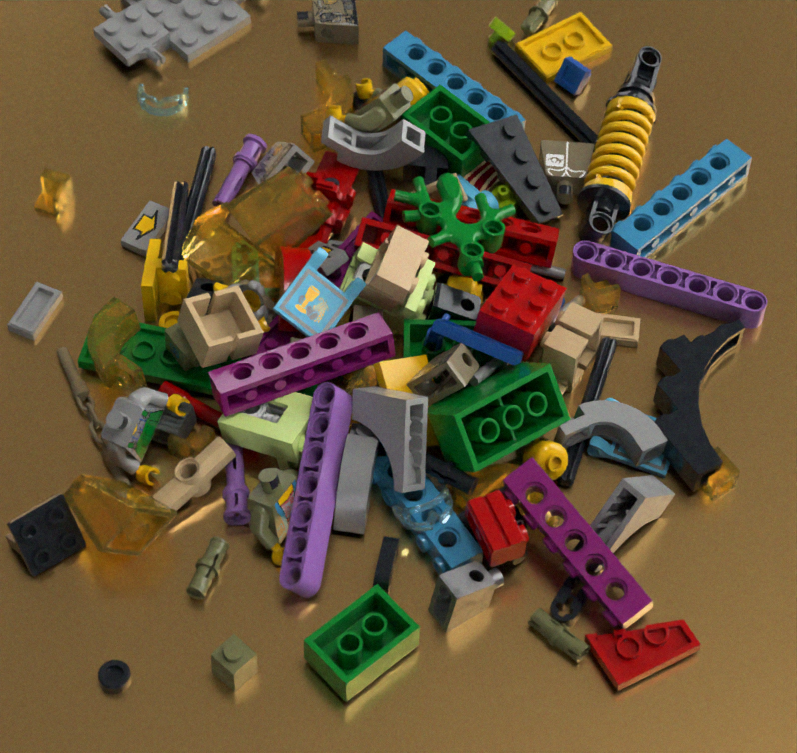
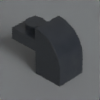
M424 145V153L411 163L403 166V183H413V179L419 176L423 177L425 185L437 181L439 176L448 173L449 166L445 155L432 146Z

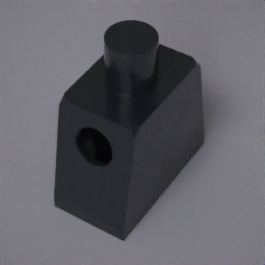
M437 282L425 320L441 319L447 313L451 316L449 320L476 321L481 306V298Z

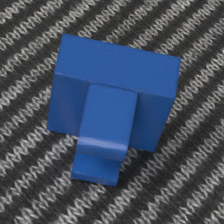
M570 56L565 57L554 81L573 95H578L588 83L592 74L590 69Z

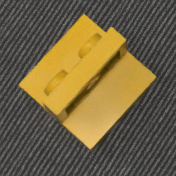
M150 238L141 281L145 321L157 320L160 303L182 305L183 300L186 299L190 291L187 261L179 260L178 270L175 273L170 271L165 273L162 271L163 250L161 239Z

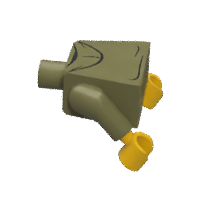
M363 78L361 79V84H355L358 97L360 99H368L353 113L348 112L347 115H342V108L339 105L329 106L325 113L326 118L331 115L358 131L377 133L411 107L410 102L413 100V93L407 86L400 88L395 83L386 89L378 87L373 89L371 79Z

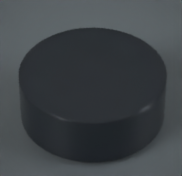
M120 660L105 662L98 671L100 687L110 694L124 692L131 683V673L128 665Z

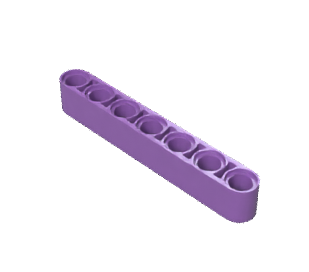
M580 241L573 247L571 271L581 279L728 323L739 319L745 328H757L763 322L767 298L757 290L591 241Z
M330 382L320 384L313 395L279 575L280 584L285 589L305 598L315 595L321 585L343 452L352 415V396Z

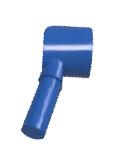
M445 313L442 318L449 320L451 316ZM429 328L423 345L426 346L428 342L435 343V351H439L444 336L431 331V328Z

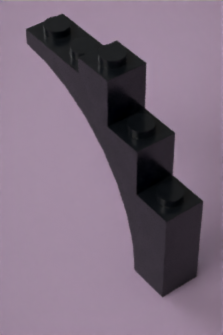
M739 319L729 324L724 323L715 331L705 336L700 335L692 342L685 335H682L676 339L666 340L659 348L656 365L666 377L657 383L653 402L663 413V415L655 420V423L668 440L662 454L693 492L717 480L723 461L710 444L702 425L699 410V387L708 371L722 356L741 344L745 326Z

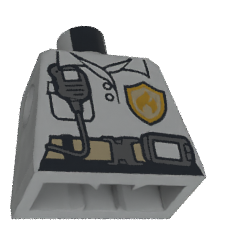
M276 142L255 167L252 174L258 185L281 204L315 161L294 143Z

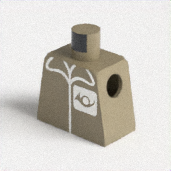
M541 140L539 163L553 193L556 194L558 203H571L573 195H578L584 186V180L594 152V144Z

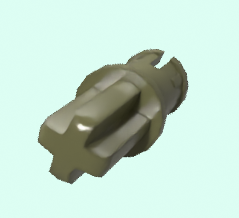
M540 0L537 5L530 8L528 17L521 24V30L524 31V35L535 34L541 24H545L548 21L549 14L558 4L557 0Z

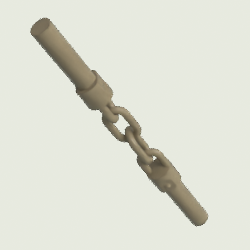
M61 347L56 353L71 384L70 389L80 409L86 411L90 421V432L94 440L101 444L103 449L101 456L107 468H110L125 502L132 503L137 497L125 471L110 462L106 447L107 443L101 437L99 439L95 429L100 425L103 430L105 424L98 420L94 411L95 402L86 382L81 379L67 347ZM88 399L89 402H87L84 406L82 401Z

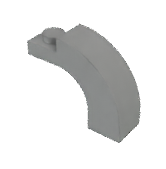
M330 115L323 121L321 143L337 151V161L345 165L364 170H389L407 165L424 153L425 131L402 119L387 131L366 133L358 131Z
M609 400L590 401L578 405L574 418L571 417L569 421L558 426L554 442L560 443L564 448L593 436L612 440L626 451L636 467L661 456L668 442L661 429L646 414L627 404Z
M352 423L350 434L347 435L338 481L333 530L358 534L365 533L370 509L373 474L381 441L364 424Z

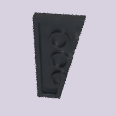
M517 114L469 129L465 133L470 142L474 141L481 150L479 154L486 163L490 162L497 171V177L502 184H506L513 192V198L531 222L545 224L561 218L563 212Z

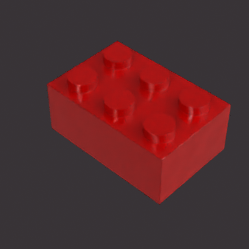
M513 264L480 308L473 331L523 351L522 361L526 362L558 316L567 288L552 280L536 275L526 268Z

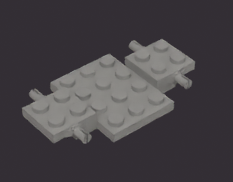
M120 0L127 8L115 13L108 5L102 6L99 9V14L107 20L93 28L94 36L128 67L138 60L145 58L152 60L157 66H161L166 61L165 56L161 53L169 48H173L189 63L250 24L251 18L239 6L245 0Z

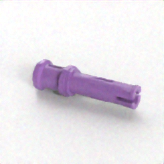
M247 134L244 137V145L240 152L235 153L233 167L224 180L217 196L212 201L213 206L217 210L228 211L248 173L255 169L257 166L256 161L260 154L266 151L267 144L259 136Z
M227 443L235 452L236 457L225 466L226 487L222 492V497L226 501V511L223 514V519L232 526L244 525L250 521L251 515L247 502L250 490L245 485L243 447Z

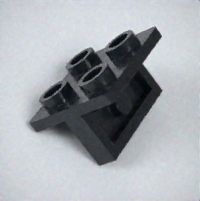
M61 493L55 494L7 523L11 533L5 537L10 547L22 555L30 574L33 576L40 574L86 546L84 537L70 507Z

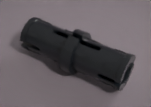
M426 451L427 474L437 478L438 482L444 486L448 484L469 496L474 493L479 482L478 477H474L455 467V463L451 461L445 462Z

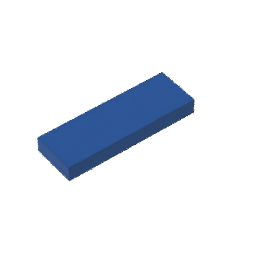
M444 318L434 320L431 328L433 332L512 365L520 364L524 355L521 350Z

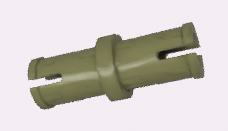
M216 536L211 538L203 557L197 560L195 564L196 572L186 588L187 594L199 600L205 598L213 578L217 577L221 571L220 563L230 547L226 540Z
M538 608L530 617L528 624L543 634L549 640L548 643L550 645L559 647L577 663L582 661L587 655L590 646L569 631L570 627L565 623L560 624L542 608Z

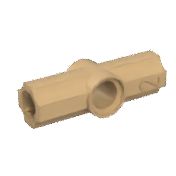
M217 437L195 458L189 457L181 460L175 467V476L149 500L165 518L171 517L191 497H200L209 491L211 479L236 457L235 452L221 437Z

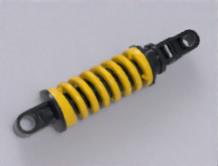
M644 46L639 50L629 66L623 85L618 88L616 95L610 97L606 102L605 106L607 108L591 157V163L588 167V173L584 180V186L577 197V204L585 214L579 232L580 241H591L602 245L612 231L614 223L624 220L630 213L632 193L635 190V182L639 177L642 159L646 152L645 148L649 142L648 137L652 131L651 126L655 124L657 119L653 91L657 83L662 56L657 49L651 46Z

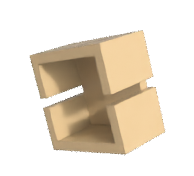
M397 225L388 238L379 246L365 279L366 286L360 292L359 297L389 312L397 304L402 305L408 293L412 294L418 284L419 278L415 277L418 269L421 270L428 259L429 253L425 251L429 241Z
M238 285L214 291L212 299L209 293L184 299L177 320L202 368L227 362L229 355L234 360L256 354L264 333Z
M571 302L566 311L561 310L554 323L555 328L552 332L547 331L540 344L543 352L538 363H550L555 375L569 381L567 391L570 393L584 374V370L577 368V366L587 369L598 352L604 316L574 302Z

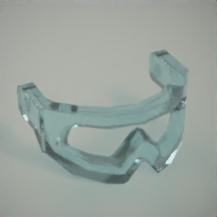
M139 83L137 91L138 102L142 109L156 116H170L180 112L187 105L189 98V87H184L183 94L164 97L161 101L154 96L146 94L144 92V84ZM145 99L151 101L157 108L146 104ZM178 101L177 106L161 109L166 103Z
M439 485L440 494L433 500L419 506L403 509L396 505L392 507L394 515L401 521L403 526L414 531L433 530L435 521L444 525L453 513V501L449 489L445 485ZM443 500L445 501L446 509L441 515L431 510L426 522L416 523L411 521V514L431 509Z

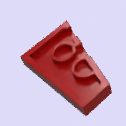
M684 619L646 625L643 629L626 631L625 628L613 630V633L597 635V633L585 634L584 638L585 643L590 646L591 652L617 691L699 651L701 646Z

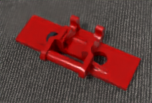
M325 150L316 172H306L295 186L287 206L282 208L281 216L285 220L293 222L283 246L309 248L317 241L327 244L329 239L333 237V234L342 232L355 202L356 191L352 189V186L360 170L359 168H354L337 161L338 153ZM309 187L310 194L316 195L313 206L306 205L305 209H300L299 205ZM310 227H315L319 230L314 236L304 234V231Z

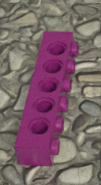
M379 312L208 372L213 396L225 417L395 357L393 333Z
M533 457L503 479L505 490L502 493L505 498L511 499L514 507L518 504L525 512L522 517L533 531L536 528L539 529L544 535L542 539L544 545L552 554L559 553L564 560L562 563L563 568L572 578L578 576L583 582V592L591 602L594 603L597 600L605 609L602 611V614L612 627L618 625L621 629H627L653 608V600ZM533 492H539L544 496L543 500L537 504L530 503L527 497ZM551 516H559L564 520L561 526L555 528L550 527L546 522ZM573 539L580 540L584 544L582 549L576 552L568 550L566 545ZM598 563L604 570L600 575L592 576L587 573L586 568L590 564ZM617 587L624 592V595L619 600H611L607 597L606 593L610 588Z

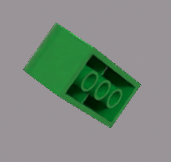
M520 363L500 368L477 386L468 384L428 407V418L445 462L451 461L455 463V467L465 472H477L571 419L550 363Z

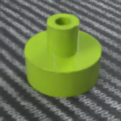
M497 17L489 24L494 32L488 39L493 44L502 38L510 42L516 35L511 28Z
M500 185L493 189L491 193L497 199L499 208L512 204L515 209L518 208L519 205L513 198L514 194L507 185Z

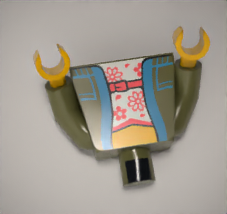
M274 467L265 468L259 473L260 482L249 495L248 505L251 515V532L267 550L271 549L273 551V563L281 566L285 547H281L280 543L287 536L299 471L284 469L282 471Z

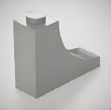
M377 386L353 389L352 420L367 426L383 444L392 467L394 491L406 493L425 489L428 397Z
M653 475L622 478L590 526L614 553L639 528L652 520L658 519L675 496V493ZM579 541L573 552L581 550L584 544ZM598 563L588 566L594 572L600 571L602 568Z

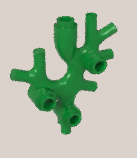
M442 174L437 180L436 188L441 199L439 203L430 200L424 179L420 176L415 177L412 181L415 193L396 189L394 201L417 208V210L403 211V222H416L415 226L418 232L429 235L428 241L432 248L446 242L456 245L460 251L457 261L459 272L464 276H472L474 281L482 280L484 278L482 271L484 267L482 260L484 251L493 254L501 248L505 233V225L501 220L515 215V207L509 204L499 209H493L489 206L486 195L478 193L474 199L481 219L474 224H465L456 218V213L462 206L463 195L459 181L453 174ZM440 226L442 230L439 233L434 234Z

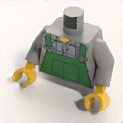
M146 387L137 389L128 397H118L111 412L106 417V423L101 433V438L107 443L106 447L110 462L131 475L136 473V479L139 482L153 486L154 483L148 480V475L150 472L160 475V471L148 465L140 466V462L143 460L161 419L164 407L167 406L170 411L178 416H185L186 413L179 410L178 406L182 402L190 404V401L179 394H173L168 397L167 393Z

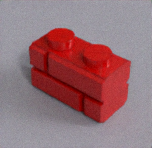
M497 490L486 494L484 497L479 496L468 500L465 517L489 565L495 567L505 563L507 560L512 561L523 557L526 543L529 542V536L523 524L518 525L515 519L516 510L511 499L505 500L502 492Z

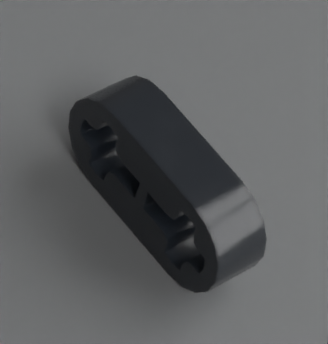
M388 536L383 537L373 581V587L378 584L386 593L390 591L400 545L399 538Z
M569 575L550 606L549 616L560 624L565 623L569 627H572L577 622L590 600L582 589L576 597L572 595L574 587H577L579 584L584 586L578 576L572 578ZM567 604L570 605L569 614L566 613L564 617L558 615L559 611H563Z

